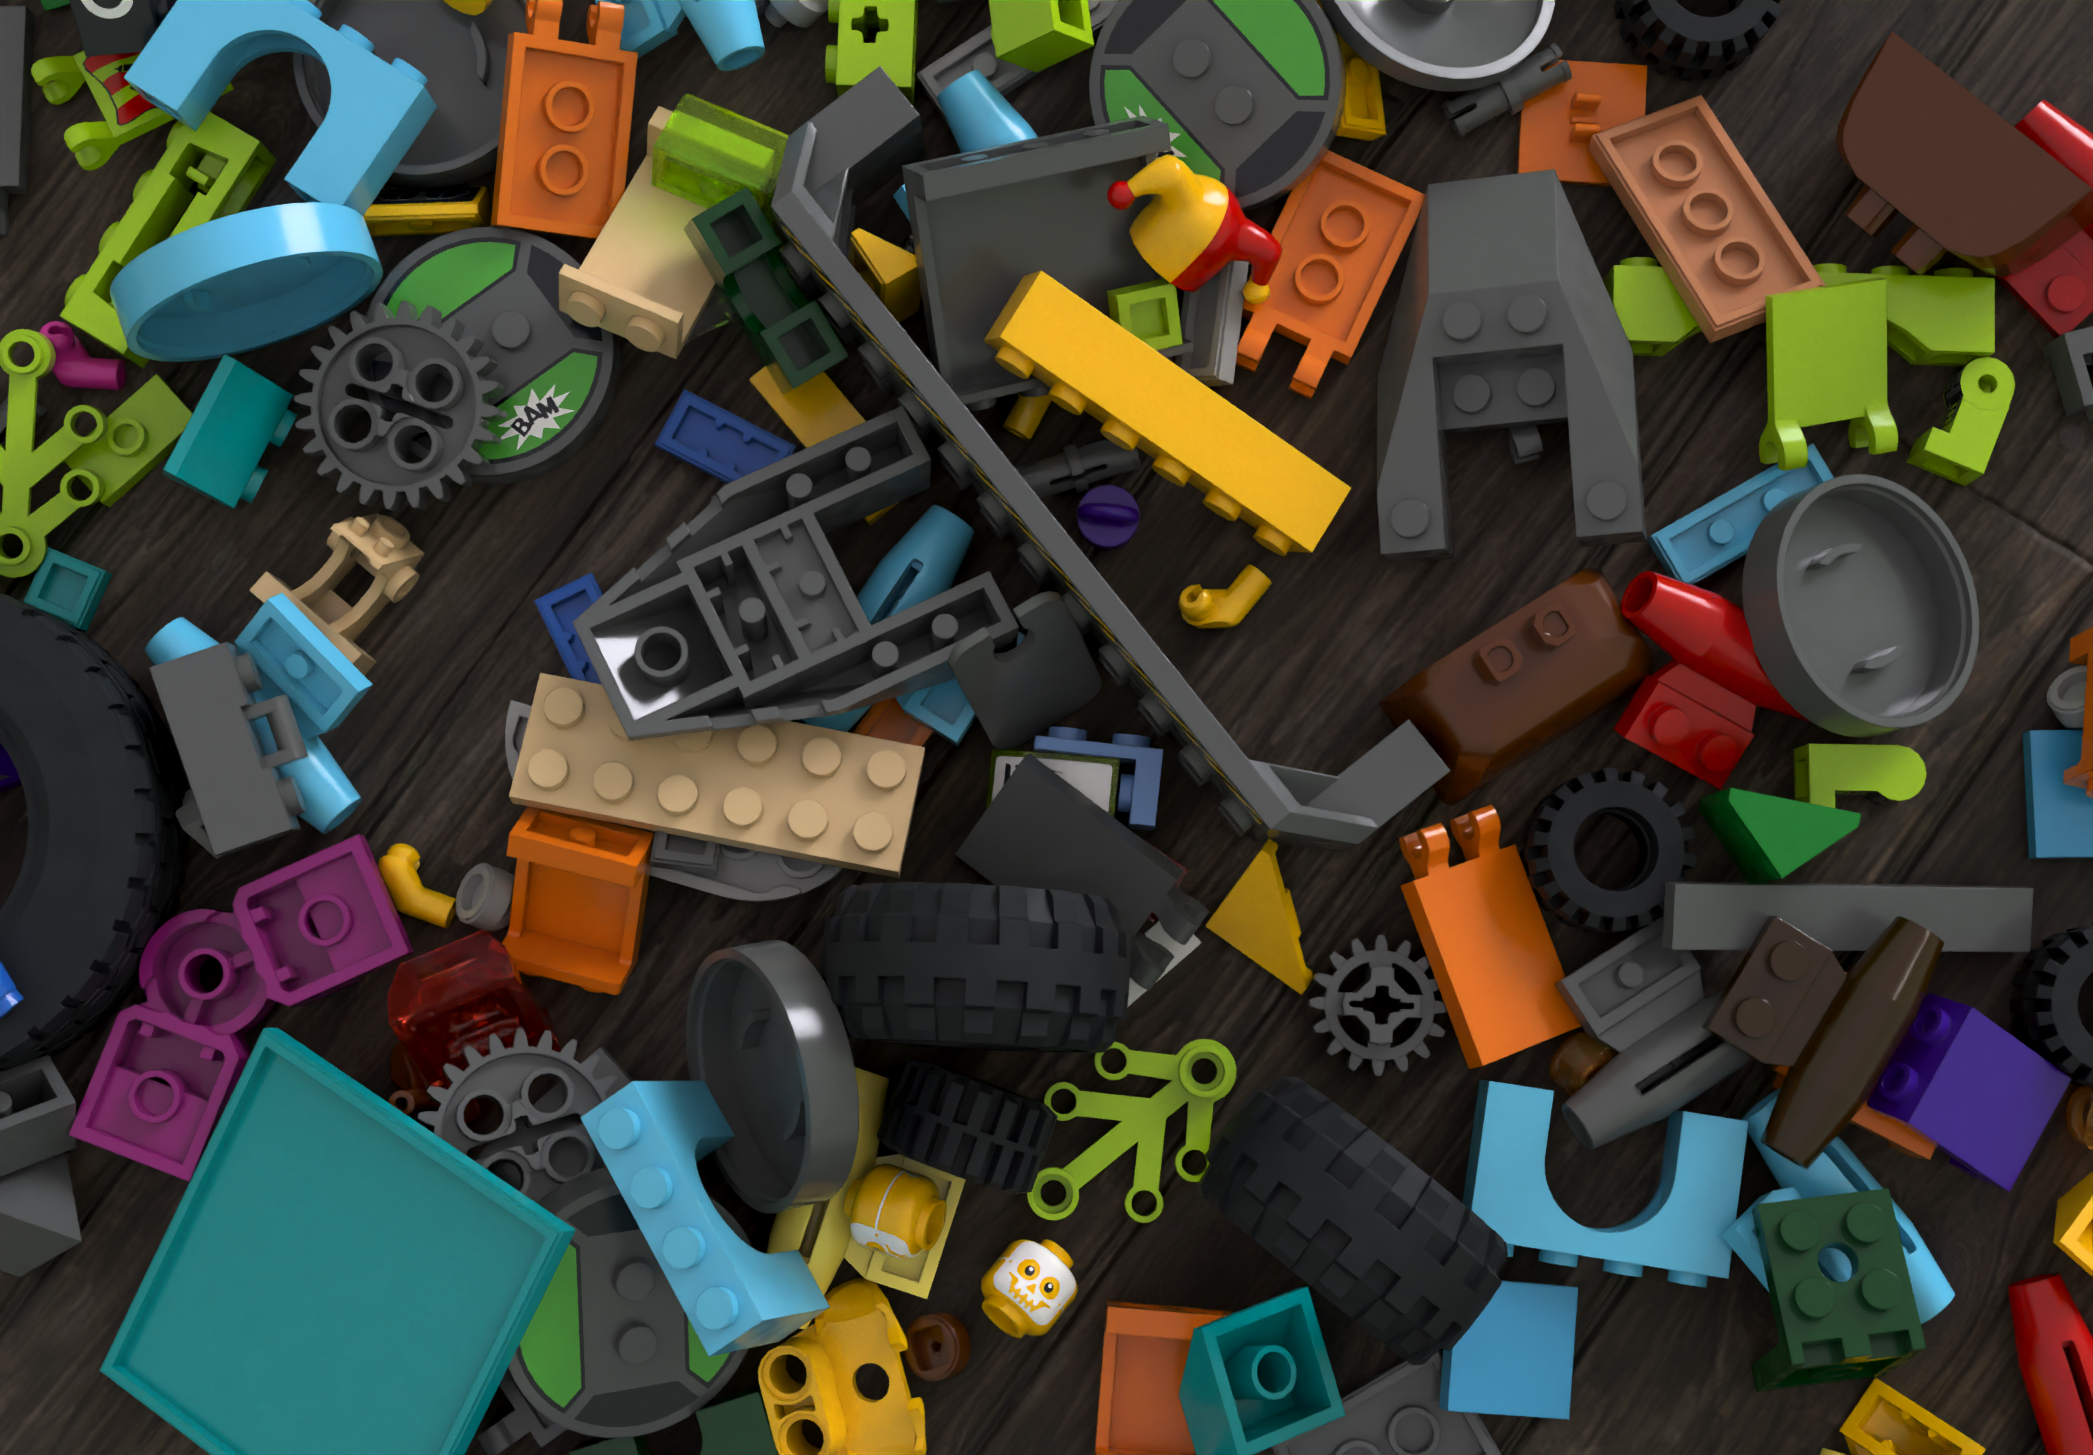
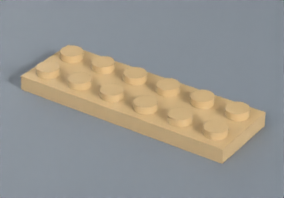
M540 673L509 798L514 804L899 878L925 758V747L792 721L629 741L602 684Z

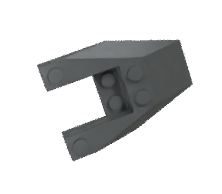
M1555 169L1428 184L1378 373L1377 502L1381 555L1391 564L1454 558L1446 434L1568 422L1576 538L1582 547L1646 542L1633 350Z
M903 405L726 484L716 493L717 498L687 525L684 521L666 538L667 543L637 570L633 567L572 622L629 741L838 715L956 679L948 664L950 652L960 641L982 627L986 628L996 645L993 653L1007 652L1017 646L1019 626L990 571L870 625L825 535L930 488L931 458Z

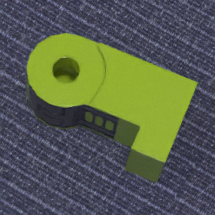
M1982 357L1973 360L1954 374L1945 385L1943 397L1946 411L1939 428L1932 427L1915 440L1907 463L1963 486L1968 485L1983 475L2014 395L2015 380L2009 367L1996 358Z
M1806 744L1794 749V796L1796 801L1835 808V795H1863L1873 803L1887 805L1911 799L1921 791L1925 784L1927 774L1925 764L1919 754L1909 747L1870 744Z

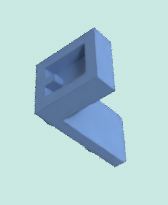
M1049 727L1048 737L1035 736L1034 754L1134 765L1133 775L1121 774L1117 812L1129 813L1128 828L1154 830L1163 749L1150 748L1151 738L1133 734H1113L1112 744L1086 741V730L1069 727Z

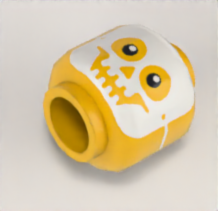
M881 1164L875 1166L864 1179L857 1178L852 1182L844 1200L843 1211L845 1216L850 1217L851 1235L858 1244L900 1260H907L917 1256L922 1249L930 1250L936 1244L945 1223L947 1207L946 1202L940 1199L939 1189L931 1178L892 1164Z
M1027 1239L1012 1242L982 1279L981 1291L985 1298L982 1303L983 1311L997 1327L1012 1337L1019 1339L1025 1334L1031 1336L1045 1335L1076 1297L1078 1285L1070 1271V1268L1073 1266L1072 1258L1062 1247L1048 1239H1044L1040 1244Z

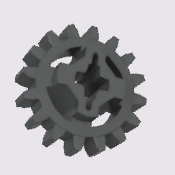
M1376 935L1374 937L1371 951H1366L1358 938L1348 941L1351 957L1345 959L1340 954L1331 952L1326 957L1334 969L1332 974L1314 973L1312 980L1318 986L1324 988L1322 997H1314L1307 1000L1308 1007L1322 1010L1323 1019L1311 1026L1312 1032L1325 1033L1329 1031L1332 1039L1328 1042L1324 1051L1332 1056L1345 1049L1348 1052L1345 1066L1347 1069L1355 1071L1363 1059H1368L1371 1075L1382 1076L1385 1060H1391L1398 1072H1405L1408 1070L1406 1054L1412 1052L1422 1059H1427L1431 1054L1423 1042L1426 1035L1443 1037L1445 1031L1433 1022L1434 1014L1445 1013L1447 1009L1444 1002L1435 1001L1433 992L1439 990L1435 978L1428 979L1424 973L1430 966L1428 958L1425 955L1414 962L1410 960L1408 956L1411 950V942L1407 940H1402L1393 952L1388 951L1385 935ZM1366 963L1364 980L1352 992H1338L1344 978L1353 969ZM1392 965L1400 968L1411 978L1419 995H1408L1394 981V968H1392ZM1376 987H1380L1383 998L1393 1000V1003L1406 1004V1009H1393L1392 1012L1383 1013L1380 1024H1376L1374 1013L1363 1011V1008L1351 1007L1349 1005L1350 1001L1358 1002L1363 1001L1364 998L1374 997ZM1337 1015L1350 1016L1363 1030L1362 1041L1364 1046L1356 1043L1346 1034L1340 1025ZM1406 1018H1418L1414 1029L1408 1037L1397 1045L1390 1047V1043L1393 1040V1030Z

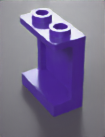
M1930 993L1925 996L1915 1020L1878 1079L1867 1101V1106L1881 1115L1902 1123L1951 1157L1949 1163L1964 1174L2010 1192L2072 1078L1975 1008Z

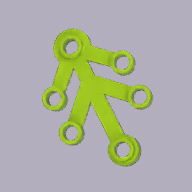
M29 329L14 330L8 333L0 342V366L10 375L5 447L0 443V483L3 486L2 512L0 511V575L11 578L23 577L35 572L41 566L47 554L46 536L81 507L96 504L104 492L103 481L97 473L89 469H74L66 473L62 478L60 493L30 514L32 488L85 443L90 444L101 440L107 432L108 422L105 414L97 407L90 405L75 406L67 412L64 418V426L34 450L38 380L47 376L53 369L56 361V352L52 342L44 334ZM23 342L30 344L34 350V359L26 367L19 366L13 358L15 347ZM83 412L91 413L97 422L95 432L88 437L80 435L75 428L76 418ZM78 476H85L92 482L93 492L86 500H80L72 493V482ZM8 534L17 535L23 542V551L16 558L7 556L2 549L3 539Z
M1210 1039L1191 1041L1184 1045L1176 1055L1129 1050L1124 1044L1113 1042V1045L1107 1050L1112 1048L1119 1049L1126 1057L1125 1067L1122 1071L1115 1074L1108 1073L1103 1069L1101 1058L1104 1052H1096L1094 1065L1097 1072L1105 1079L1115 1081L1126 1077L1127 1074L1172 1080L1151 1098L1082 1091L1069 1082L1053 1084L1045 1094L1044 1104L1058 1116L1057 1120L1068 1121L1076 1116L1121 1122L1063 1169L1047 1167L1040 1170L1032 1192L1027 1193L1028 1202L1032 1210L1046 1220H1060L1069 1216L1078 1204L1079 1189L1138 1142L1133 1186L1125 1195L1124 1205L1128 1215L1139 1223H1149L1156 1220L1162 1213L1164 1206L1163 1197L1159 1191L1166 1119L1188 1102L1186 1141L1176 1152L1174 1165L1176 1171L1183 1179L1189 1182H1199L1209 1165L1208 1160L1206 1159V1166L1201 1173L1192 1175L1184 1171L1182 1159L1190 1150H1199L1204 1155L1209 1150L1214 1102L1225 1097L1230 1092L1236 1079V1064L1230 1051L1221 1043ZM1202 1058L1212 1061L1216 1068L1215 1077L1206 1084L1196 1082L1191 1072L1193 1064ZM1068 1089L1074 1093L1076 1105L1071 1112L1060 1114L1052 1108L1051 1098L1055 1091ZM1050 1180L1061 1182L1066 1189L1064 1200L1056 1205L1046 1203L1040 1193L1042 1186ZM1143 1190L1153 1193L1156 1198L1155 1209L1147 1215L1137 1214L1133 1210L1131 1203L1134 1195Z

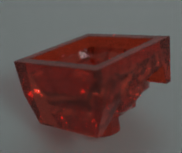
M485 929L399 964L387 994L389 1025L430 1086L448 1090L451 1083L442 1072V1067L448 1063L462 1071L468 1068L463 1055V1049L468 1045L473 1047L482 1057L489 1055L487 1047L488 1037L494 1033L501 1040L504 1048L507 1049L512 1048L513 1037L517 1029L523 1028L527 1036L528 1046L536 1047L538 1040L545 1030H548L552 1034V1050L561 1051L547 1009L541 1010L525 983L522 982L517 965L507 948Z

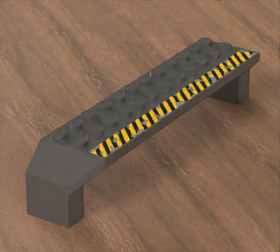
M879 66L788 136L771 208L784 244L778 251L786 263L785 268L794 284L805 297L816 292L820 297L817 301L825 312L824 316L838 339L845 346L852 340L856 342L859 346L857 351L864 361L861 363L862 368L883 394L891 388L899 396L897 402L900 406L903 405L922 443L930 437L939 446L936 450L942 458L939 464L957 488L963 491L968 486H971L979 496L976 500L981 507L978 512L991 531L1000 540L1010 535L1019 546L1016 550L1020 555L1017 561L1032 582L1040 590L1049 584L1064 599L1082 637L1088 633L1100 647L1097 650L1100 656L1096 660L1118 688H1121L1128 682L1140 697L1138 700L1139 706L1136 707V710L1158 738L1168 732L1181 749L1176 757L1178 764L1197 787L1200 788L1208 782L1222 800L1219 803L1220 805L1216 807L1218 814L1237 837L1240 838L1248 832L1252 839L1259 843H1266L1268 839H1271L1278 845L1346 852L1358 845L1451 771L1412 722L1408 719L1338 776L1249 760L848 261L851 232L854 231L857 206L903 171L902 165L912 164L925 155L920 114L882 67Z

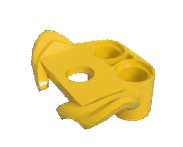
M855 1278L844 1282L824 1296L830 1308L816 1316L813 1325L769 1350L761 1359L758 1368V1380L776 1450L779 1455H926L924 1403L921 1397L911 1399L899 1353L908 1349L904 1331L888 1299L875 1282L865 1278ZM788 1354L798 1357L804 1363L807 1372L805 1384L795 1382L789 1376L786 1370ZM866 1363H874L881 1366L889 1377L888 1392L880 1400H871L864 1397L856 1385L857 1372ZM804 1419L813 1421L820 1427L824 1439L822 1448L814 1447L806 1441L802 1431Z

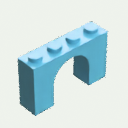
M177 0L124 76V79L143 99L196 131L232 78L249 62L263 55L276 52H295L316 59L326 66L331 82L329 109L321 126L284 180L306 202L343 205L356 210L362 216H364L438 107L425 88L428 79L420 71L397 57L391 65L372 53L375 49L372 42L345 24H342L340 29L336 31L319 20L322 12L308 0Z
M1479 1080L1462 1203L1503 1238L1507 1244V1257H1513L1514 1245L1540 1249L1538 1261L1563 1266L1577 1267L1578 1258L1581 1255L1604 1259L1603 1271L1627 1276L1642 1277L1643 1265L1668 1269L1667 1281L1690 1286L1707 1287L1708 1276L1729 1278L1732 1248L1721 1235L1736 1221L1749 1121L1679 1110L1670 1114L1660 1182L1649 1204L1637 1216L1625 1223L1607 1228H1591L1576 1223L1561 1210L1553 1199L1546 1181L1545 1154L1554 1091Z
M632 1081L580 1117L709 1357L779 1342L830 1308L799 1250L771 1254L755 1250L731 1230L709 1199L701 1182L696 1163L735 1137L705 1081Z

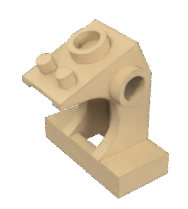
M378 513L363 517L357 516L356 518L351 516L342 522L333 524L330 528L332 533L327 539V546L334 552L323 567L302 586L293 590L283 580L266 571L249 590L263 603L267 599L283 593L364 676L375 665L376 661L353 641L390 600L396 603L412 590L420 576L414 569L425 554L409 540L410 534L402 524L391 517ZM359 563L375 579L359 602L352 607L333 590L350 570Z

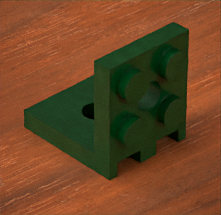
M1889 1188L1757 1204L1752 1209L1780 1339L1778 1345L1751 1366L1756 1392L1883 1377L1926 1349ZM1835 1248L1848 1257L1852 1267L1851 1276L1848 1281L1834 1282L1823 1275L1818 1266L1820 1250Z

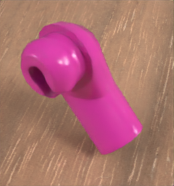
M52 321L41 327L39 332L44 334L55 348L56 361L51 372L62 385L71 388L123 390L126 383L124 360L91 357L78 337L74 335L71 326L65 322Z

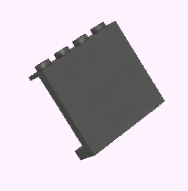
M1138 116L902 165L931 362L969 411L991 408L997 404V397L1018 392L1019 395L1024 397H1037L1047 395L1051 387L1030 374L1028 379H1023L1006 370L994 359L998 351L983 341L1023 276L1042 270L1109 318L1107 291L1163 278L1141 256L1133 244L1129 233L1133 221L1152 200L1154 194L1138 196L1128 209L1117 210L1109 204L1107 191L1114 182L1131 179L1135 174L1156 160L1157 153L1171 150L1168 124L1146 116ZM1182 337V345L1156 351L1173 362V356L1194 352V345L1192 341Z

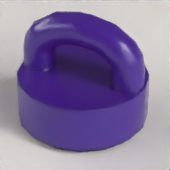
M1114 485L1098 486L1088 491L1080 501L1077 510V526L1083 539L1091 546L1102 550L1118 549L1129 543L1136 534L1140 519L1139 508L1133 496L1125 489Z

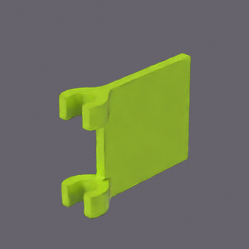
M1878 277L1766 295L1768 422L1759 441L1761 463L1771 464L1778 462V469L1783 471L1806 467L1808 449L1801 427L1851 419L1848 429L1850 447L1855 449L1868 447V453L1873 455L1897 451L1898 431L1887 400V279Z

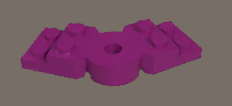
M355 835L239 887L232 903L233 912L216 909H195L171 918L157 929L143 951L139 966L140 985L144 989L148 1001L142 1004H135L118 1012L69 1136L183 1180L191 1181L251 1055V1050L243 1033L258 1025L269 1014L276 1002L290 1007H303L361 981V977L415 953L365 836ZM215 957L222 965L223 979L214 991L209 992L201 984L200 969L206 960Z

